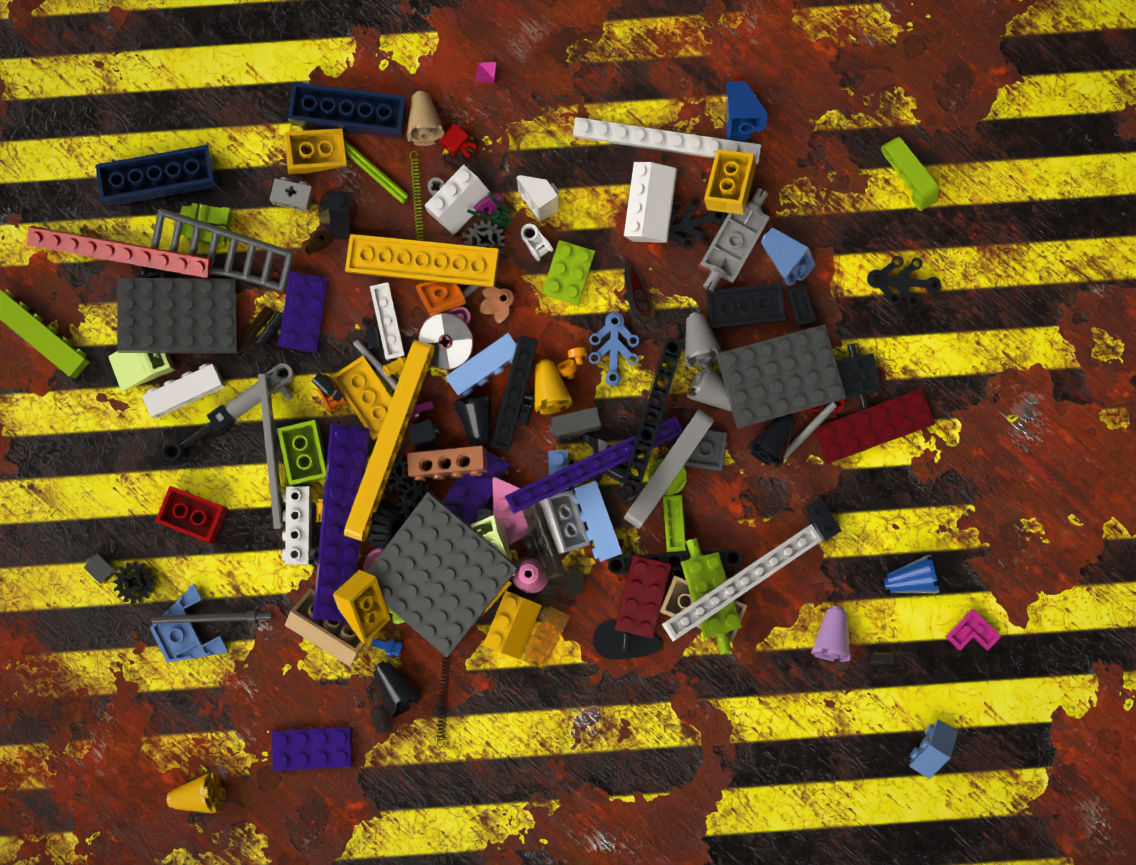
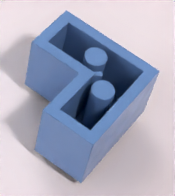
M939 719L933 725L930 723L924 732L926 737L922 740L920 747H915L910 754L912 759L909 766L928 779L951 758L958 731Z

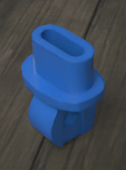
M394 637L389 642L373 638L371 646L386 650L387 657H391V655L399 657L403 642L397 641Z

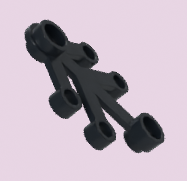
M693 197L690 199L689 207L681 222L672 225L677 214H680L683 210V205L680 202H675L672 205L668 240L670 239L682 245L685 250L692 249L694 242L691 238L684 239L676 234V232L683 231L700 240L703 245H708L712 240L711 234L707 232L702 233L693 227L711 222L715 225H721L726 219V213L712 211L710 215L691 220L694 212L701 205V200L698 197ZM696 200L699 204L693 206L692 201ZM677 205L680 207V210L675 211L673 207ZM720 213L722 218H716L715 214ZM708 236L709 241H703L702 237ZM690 241L691 246H685L684 242Z
M895 256L891 263L882 270H872L868 274V285L875 289L879 288L888 298V302L891 305H897L901 298L899 294L893 293L886 284L894 285L907 300V304L910 307H916L920 300L918 296L912 295L905 286L925 288L931 294L936 293L941 288V282L936 277H931L928 280L906 278L914 270H919L922 267L923 262L920 258H914L910 265L895 277L887 275L895 268H900L903 265L904 260L901 256ZM894 260H900V265H896ZM917 261L919 263V267H915L913 265V262ZM874 276H879L880 281L876 282ZM932 281L937 284L935 288L931 286ZM895 296L897 298V302H893L891 300V297ZM914 298L916 300V304H912L910 302V299Z

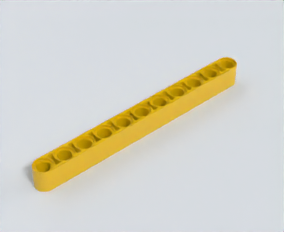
M417 340L412 343L344 529V535L364 542L368 536L372 522L371 518L382 498L431 363L434 345Z

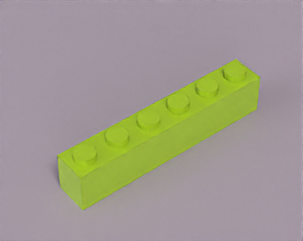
M0 289V320L69 377L76 379L90 363L85 358L87 354L79 348L75 350L71 346L73 343L65 336L59 337L57 335L59 331L50 324L46 326L42 323L44 319L37 313L31 314L28 311L30 307L22 301L18 303L14 299L16 296L7 289L5 291Z

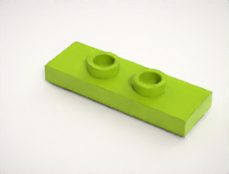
M682 495L663 496L667 553L686 552Z

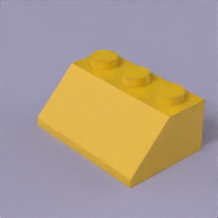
M505 590L483 645L520 660L542 605Z

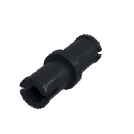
M276 312L275 316L269 324L264 326L265 329L255 340L261 347L266 348L272 337L279 333L278 329L281 327L283 316L281 312Z

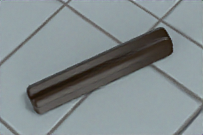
M265 306L237 340V354L240 355L274 314L271 308Z

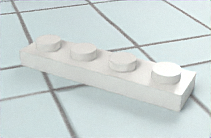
M389 282L370 286L385 358L388 361L398 357H405Z

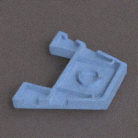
M196 584L191 585L163 615H188L185 609L203 600ZM192 622L157 623L150 627L167 663L229 652L222 636L203 645Z

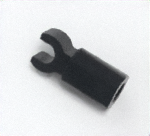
M375 315L372 316L373 322L371 324H367L365 317L362 318V323L367 328L365 334L368 350L381 348L379 332L375 328L377 325Z
M318 373L311 381L326 395L329 394L338 402L344 397L333 388L334 385L321 373Z

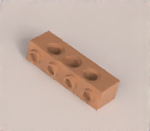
M483 446L407 453L408 476L416 482L426 481V478L443 480L445 476L462 478L465 474L481 476L482 473L488 472L487 449ZM470 459V464L463 467L464 460ZM451 460V466L444 469V464ZM432 462V468L426 471V465Z

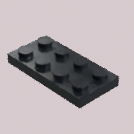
M781 283L705 292L708 320L711 329L786 321Z

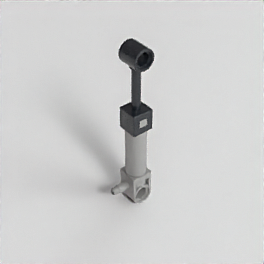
M285 363L278 364L266 373L270 379L271 394L275 395L280 391L287 401H290L293 397L286 386L294 381L295 372ZM283 370H288V376L281 379L280 373ZM259 381L227 404L220 405L207 414L210 422L181 443H166L162 449L163 457L172 462H180L185 458V449L214 428L219 432H223L233 425L237 418L261 402ZM176 447L178 449V453L176 456L172 457L170 455V451L172 448Z

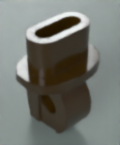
M325 231L317 232L314 238L311 237L309 239V243L305 246V252L310 256L314 252L322 251L333 241V236Z

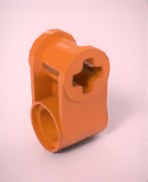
M322 374L326 379H329L330 382L334 385L333 388H335L340 394H342V392L340 391V389H338L332 377H330L327 374ZM317 387L329 412H332L333 408L341 404H347L344 397L338 402Z

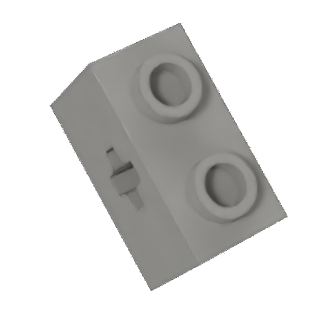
M275 178L269 200L273 205L310 212L315 191L307 182L299 181V183H295L289 178ZM295 191L296 194H292V197H290L289 193Z

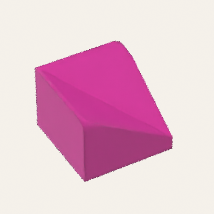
M497 62L479 63L476 82L495 84Z

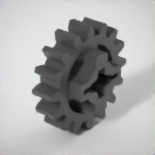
M481 220V225L478 226L474 223V229L468 228L470 234H465V238L469 241L464 242L465 245L473 246L472 242L473 238H475L477 241L475 246L499 249V254H502L500 248H505V244L502 242L506 239L505 236H500L503 234V230H497L498 224L491 226V221L484 224V221ZM495 235H496L497 238H498L497 245H496L495 242L493 241V238L495 237ZM488 238L489 243L485 242L482 244L481 239L486 240Z

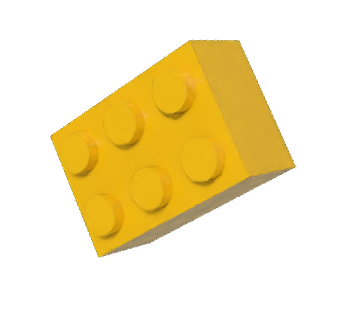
M717 149L704 198L707 210L744 215L756 169V160L753 153Z

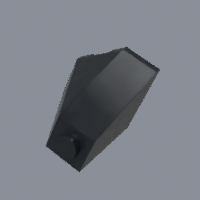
M332 190L320 198L317 217L333 238L349 241L350 234L353 232L358 204L352 193Z

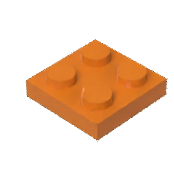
M427 281L416 285V290L430 317L466 304L465 298L457 284Z

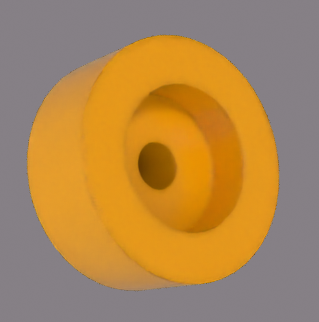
M586 347L568 350L569 359H575L576 365L583 364L582 357L587 356Z
M568 359L558 364L557 370L561 377L567 376L568 379H572L575 377L574 372L577 370V366L574 360Z

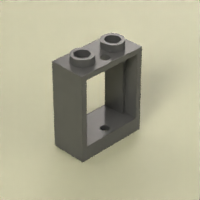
M597 407L551 417V423H548L551 437L555 436V440L599 431L601 428Z

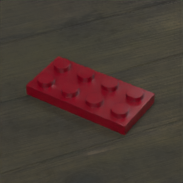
M633 554L614 627L615 630L653 638L671 568L670 562Z

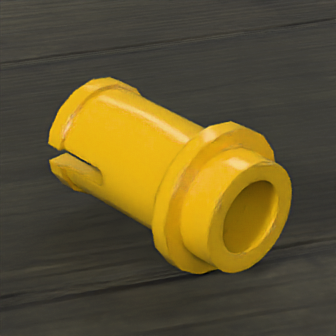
M398 357L396 361L383 365L385 375L390 376L403 370L406 358Z
M317 499V502H315V522H321L323 499Z

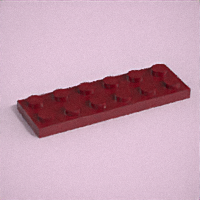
M922 389L818 426L814 431L827 464L933 426L935 421Z

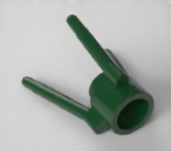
M490 192L487 195L500 208V210L493 212L492 217L470 209L467 210L468 213L489 220L502 228H506L512 219L511 215L508 214L509 209L503 206Z

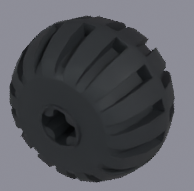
M380 501L376 512L373 513L366 541L375 548L385 549L405 523L403 519L404 514H398L400 507H396L394 503Z

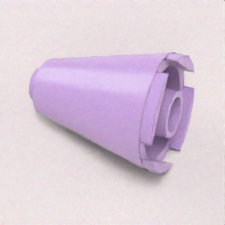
M832 606V609L827 610L812 648L811 654H814L815 657L829 661L841 658L840 662L851 660L847 612L843 611L842 607Z

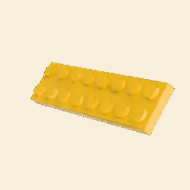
M350 234L345 272L495 288L499 249Z

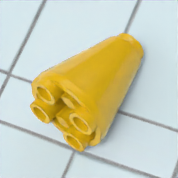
M209 773L167 794V804L170 808L209 814L218 813L221 808L222 799L226 797V790L224 787H221L218 774Z

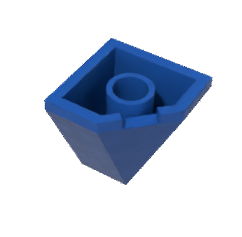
M728 81L725 93L726 140L746 141L751 138L752 133L760 132L766 128L767 112L746 81Z

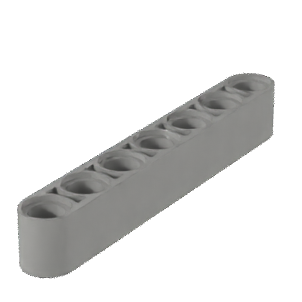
M701 410L696 412L623 519L636 528H641L715 421Z

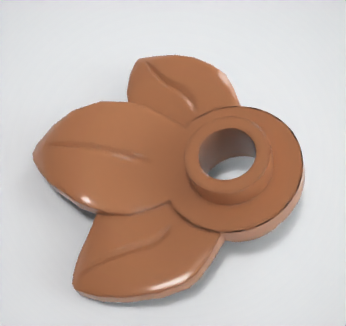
M485 288L482 293L486 299L480 305V312L483 314H494L496 322L501 323L510 314V306L514 302V295L509 289ZM504 294L507 296V300L505 302H503L501 299L502 295Z

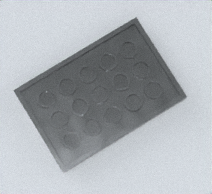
M117 278V352L237 353L235 279Z
M825 325L716 354L737 429L846 398Z

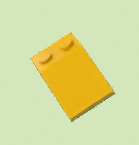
M342 128L285 132L284 143L288 175L308 174L347 166Z
M358 570L333 594L339 611L364 644L391 620L376 576Z

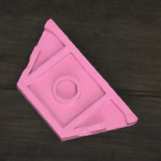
M492 477L493 515L504 523L508 544L510 545L533 532L532 506L513 514L505 496L521 488L497 477Z

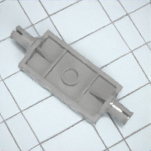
M757 188L751 202H748L744 215L728 214L701 261L700 266L710 271L708 278L703 284V287L707 289L709 284L712 283L708 291H714L720 278H724L731 283L734 282L770 217L763 214L760 208L766 196H768V193L764 191L761 197H759L763 189Z

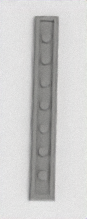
M258 374L274 529L284 527L285 524L283 522V504L270 379L268 374Z

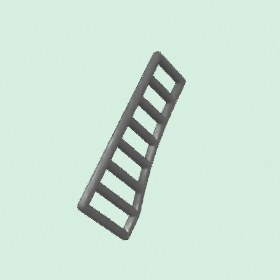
M163 208L158 210L151 247L159 249L164 219L166 217L175 220L170 251H178L183 223L194 227L188 254L196 255L201 229L211 232L212 237L207 257L212 258L210 274L244 280L280 292L286 290L294 257L293 251ZM220 236L231 239L224 269L213 267ZM238 241L249 245L243 272L232 270ZM256 247L267 251L261 277L250 275ZM274 254L285 257L279 283L269 280ZM163 270V271L168 272V273H177V272H171V271Z

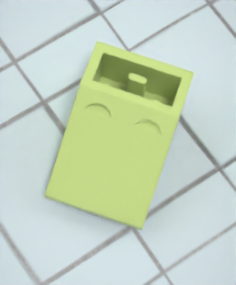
M115 352L108 356L122 392L176 371L169 353Z
M493 515L470 525L512 561L502 521Z

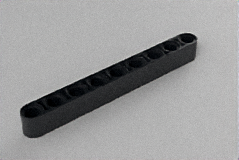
M669 339L663 345L659 354L619 487V496L624 501H630L635 498L642 485L682 350V345L677 339ZM668 346L673 347L675 352H670ZM662 364H667L670 370L664 369ZM657 381H662L665 387H660ZM652 398L658 399L660 404H654ZM648 415L654 418L653 423L647 420ZM641 433H646L649 436V440H644ZM636 451H641L644 458H639L636 455ZM632 468L638 471V476L631 474ZM625 487L632 488L633 494H628L625 491Z

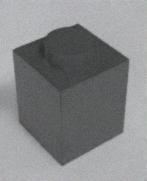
M99 553L91 555L86 560L87 564L83 567L100 584H106L119 570L103 554Z

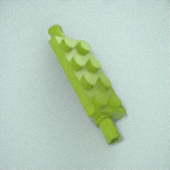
M698 538L686 541L691 558L681 562L693 603L727 581L719 553L702 554ZM734 601L700 623L704 638L712 636L716 638L720 655L733 651L727 634L730 631L742 628Z

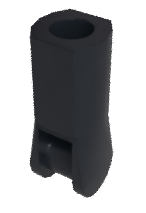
M525 390L517 424L529 426L535 401V392L532 394ZM524 400L531 401V405H524Z

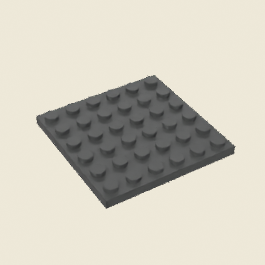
M427 492L367 573L376 576L385 604L447 658L519 567L435 495Z

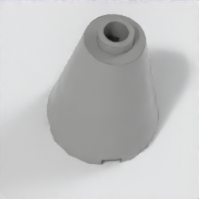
M699 312L690 314L686 319V365L693 367L692 364H698V367H702L705 364L710 366L717 363L716 354L721 353L722 350L705 315Z
M705 364L702 366L705 368L704 371L699 370L689 386V389L692 391L691 394L687 393V398L732 412L723 378L709 365Z

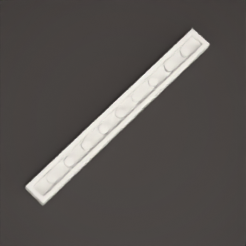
M575 117L573 129L574 138L715 158L717 149L753 153L756 165L759 162L761 148L760 144Z
M812 524L807 526L662 624L671 640L675 641L818 544L822 539Z

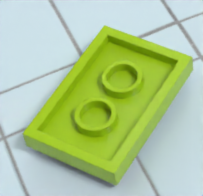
M559 240L542 295L578 306L595 251Z

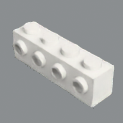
M209 363L199 367L198 371L193 373L192 371L186 372L181 375L182 378L176 381L172 379L165 382L161 388L157 389L155 387L146 391L147 394L143 395L142 398L150 416L158 419L225 388L217 367Z
M286 487V491H283V502L286 503V510H283V522H286V530L282 532V539L285 541V549L282 550V560L287 565H311L312 558L308 555V551L312 549V487Z

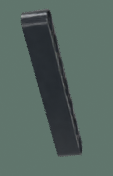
M736 549L701 551L704 555L718 552L723 568L737 566L742 560L741 553ZM679 552L640 556L655 557L669 562L672 556H676L679 559V565L677 567L671 566L670 571L683 570L681 562L688 560L690 553ZM729 553H734L737 556V561L734 564L729 563L727 560ZM616 556L611 558L608 562V570L613 574H628L632 556ZM613 560L621 562L622 568L619 571H614L611 568Z

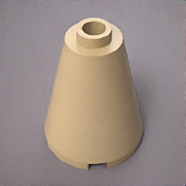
M417 91L411 98L407 138L409 142L410 140L414 141V145L417 146L433 145L435 140L441 139L444 136V128L430 94L425 91Z

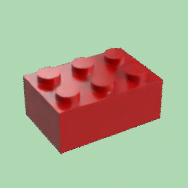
M169 486L155 522L214 544L228 507Z

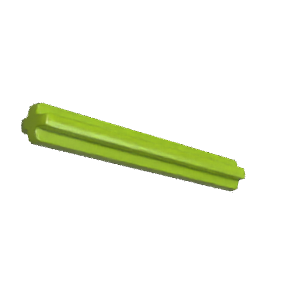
M344 139L345 154L397 200L404 203L409 197L408 194Z

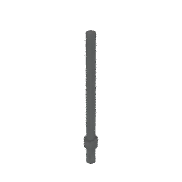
M247 611V613L152 616V624L247 621L249 623L256 622V620H271V612L256 613L255 611Z

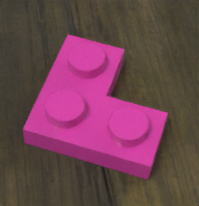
M970 609L945 637L958 650H961L972 638L985 650H989L1000 639L1001 635L974 609Z

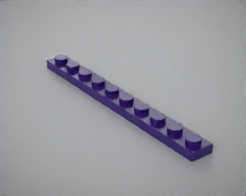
M676 416L659 424L652 449L679 437L683 433V429ZM641 433L644 440H649V436L646 433ZM635 435L506 495L505 498L513 514L628 461ZM636 451L637 456L643 454L641 451Z

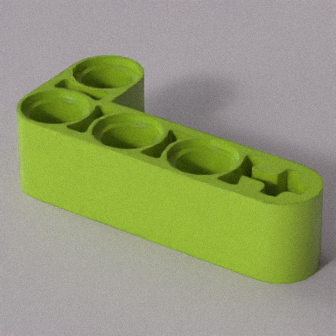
M896 137L881 146L885 158L912 191V200L916 208L922 211L936 203L939 193L936 182L900 137Z

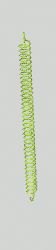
M412 151V152H416V151ZM411 152V153H412V152ZM416 152V153H417V152ZM410 153V159H411V153ZM417 153V156H418V153ZM411 159V161H417L419 159ZM411 162V163H412V162ZM416 162V163H412V164H419V163ZM411 164V166H412V164ZM412 166V168H413V167H419V166ZM411 168V170H413V169ZM416 169V170H413V171H419V169ZM411 171V173H412L413 171ZM413 173L412 175H414V174H420V173ZM411 175V176H412V175ZM412 176V177H413V178H419L420 176H416V177ZM412 178V180H413V178ZM413 180V182H414V181H420V180ZM412 182V183H413V182ZM413 183V185H415V183ZM416 183V185H419V184H420V183ZM412 185V186H413V185ZM413 186V187H414V186ZM414 187V188H421V187ZM413 188V189H414V188ZM413 190V191H414V192H416V191L419 192V191H421V190ZM413 192V194H415V193ZM419 193V194H415V195H421V194ZM413 195V197H414L415 195ZM414 197V199L422 197ZM413 199V200H414V199ZM414 200V201H415V200ZM421 200L415 202H421ZM414 202V204H415V202ZM415 204V206H416V205H422V204ZM414 206L415 209H422V207L416 208ZM414 209V211H415V209ZM415 211V213H417V212H422V211ZM414 213V214H415V213ZM415 214L416 216H422V214ZM415 216V218H416V216ZM416 218L415 221H416L417 219H423V218ZM416 221V223H422V222H423V221H419V222ZM415 223V225H417V224ZM417 225V226H423V225ZM416 226V227H417V226ZM415 227V228H416V227ZM416 228V229H417V230H419V229L422 230V229H424V228ZM416 230V232H417V230ZM418 232V233H424V232ZM416 233V235H417L418 233ZM417 235V237L424 236V235ZM416 237V239H418V238ZM418 239V240H424V239ZM417 240V241H418V240ZM420 280L421 282H427V281H422V280ZM420 282V283H421V282ZM419 283V284H420V283Z

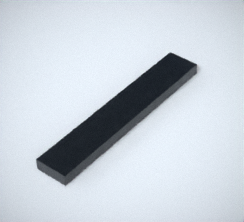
M523 335L518 336L490 443L491 447L507 451L510 449L538 339Z

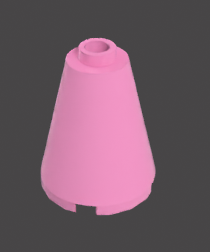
M524 556L515 562L519 568L516 570L515 575L511 577V581L518 591L524 594H535L546 586L549 579V571L544 561L535 556ZM527 570L532 572V576L530 578L525 577V572Z

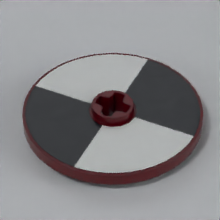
M439 313L432 316L423 323L419 332L418 341L434 345V354L430 364L437 368L445 370L458 368L470 358L473 352V333L466 321L455 314ZM445 337L447 340H450V343L447 345L442 341Z

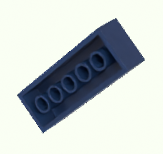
M293 82L288 120L292 126L317 129L342 128L343 132L403 139L408 102L404 95Z
M208 145L95 164L100 200L107 207L219 187L213 151Z

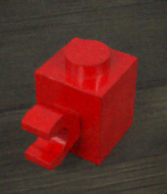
M453 124L439 140L441 146L454 157L461 151L466 158L470 159L471 156L467 153V150L472 148L474 151H477L475 144L468 143L470 141L469 132L461 125L458 127Z

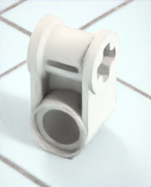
M526 224L521 230L522 240L537 261L541 260L540 257L547 252L553 251L548 240L543 237L535 225ZM532 230L535 232V235L532 238H528L525 236V232Z

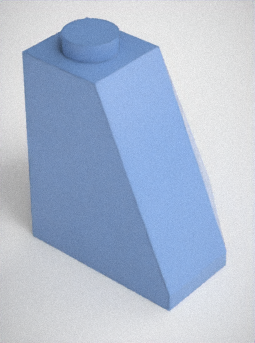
M773 227L763 236L761 243L787 285H793L795 280H804L816 265L807 246Z

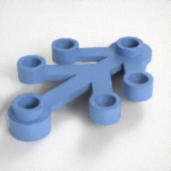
M617 312L610 313L606 317V325L589 338L590 344L597 346L600 344L601 339L611 331L610 340L597 352L589 355V362L596 365L600 362V358L610 350L609 372L605 376V381L611 387L617 386L621 379L620 374L617 372L618 351L627 359V363L630 366H635L638 363V356L632 354L618 340V332L627 339L630 347H636L639 343V338L636 335H632L625 328L624 318ZM614 318L618 320L616 325L611 323V320ZM592 337H598L599 341L597 343L592 342ZM635 338L637 342L631 344L629 340ZM593 355H596L598 357V360L596 362H593L591 360V357ZM630 357H635V358H636V362H635V363H631V362L629 361V358H630ZM610 375H615L617 379L611 381L609 377Z

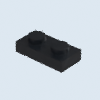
M806 285L787 290L796 327L815 323L816 319Z

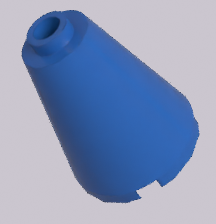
M926 555L887 573V578H884L886 590L890 589L891 593L936 594L940 592L931 555Z

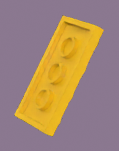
M361 356L331 377L364 427L370 428L369 434L375 440L379 436L392 398L365 357Z

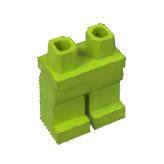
M192 203V206H182L181 215L224 229H230L233 215L230 208L211 207ZM183 224L181 235L191 240L194 227ZM201 229L199 242L210 244L212 233ZM220 236L218 246L226 247L228 238Z

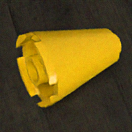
M549 359L538 361V364L535 365V411L538 412L539 410L540 414H553L560 412L561 407L569 408L573 401L554 362L549 361Z

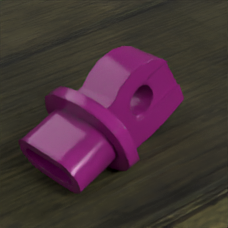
M499 193L494 195L501 204L504 202ZM489 196L474 206L477 212L488 216L495 209H499Z
M432 401L419 405L415 404L410 420L415 418L419 420V414L432 411L434 409Z

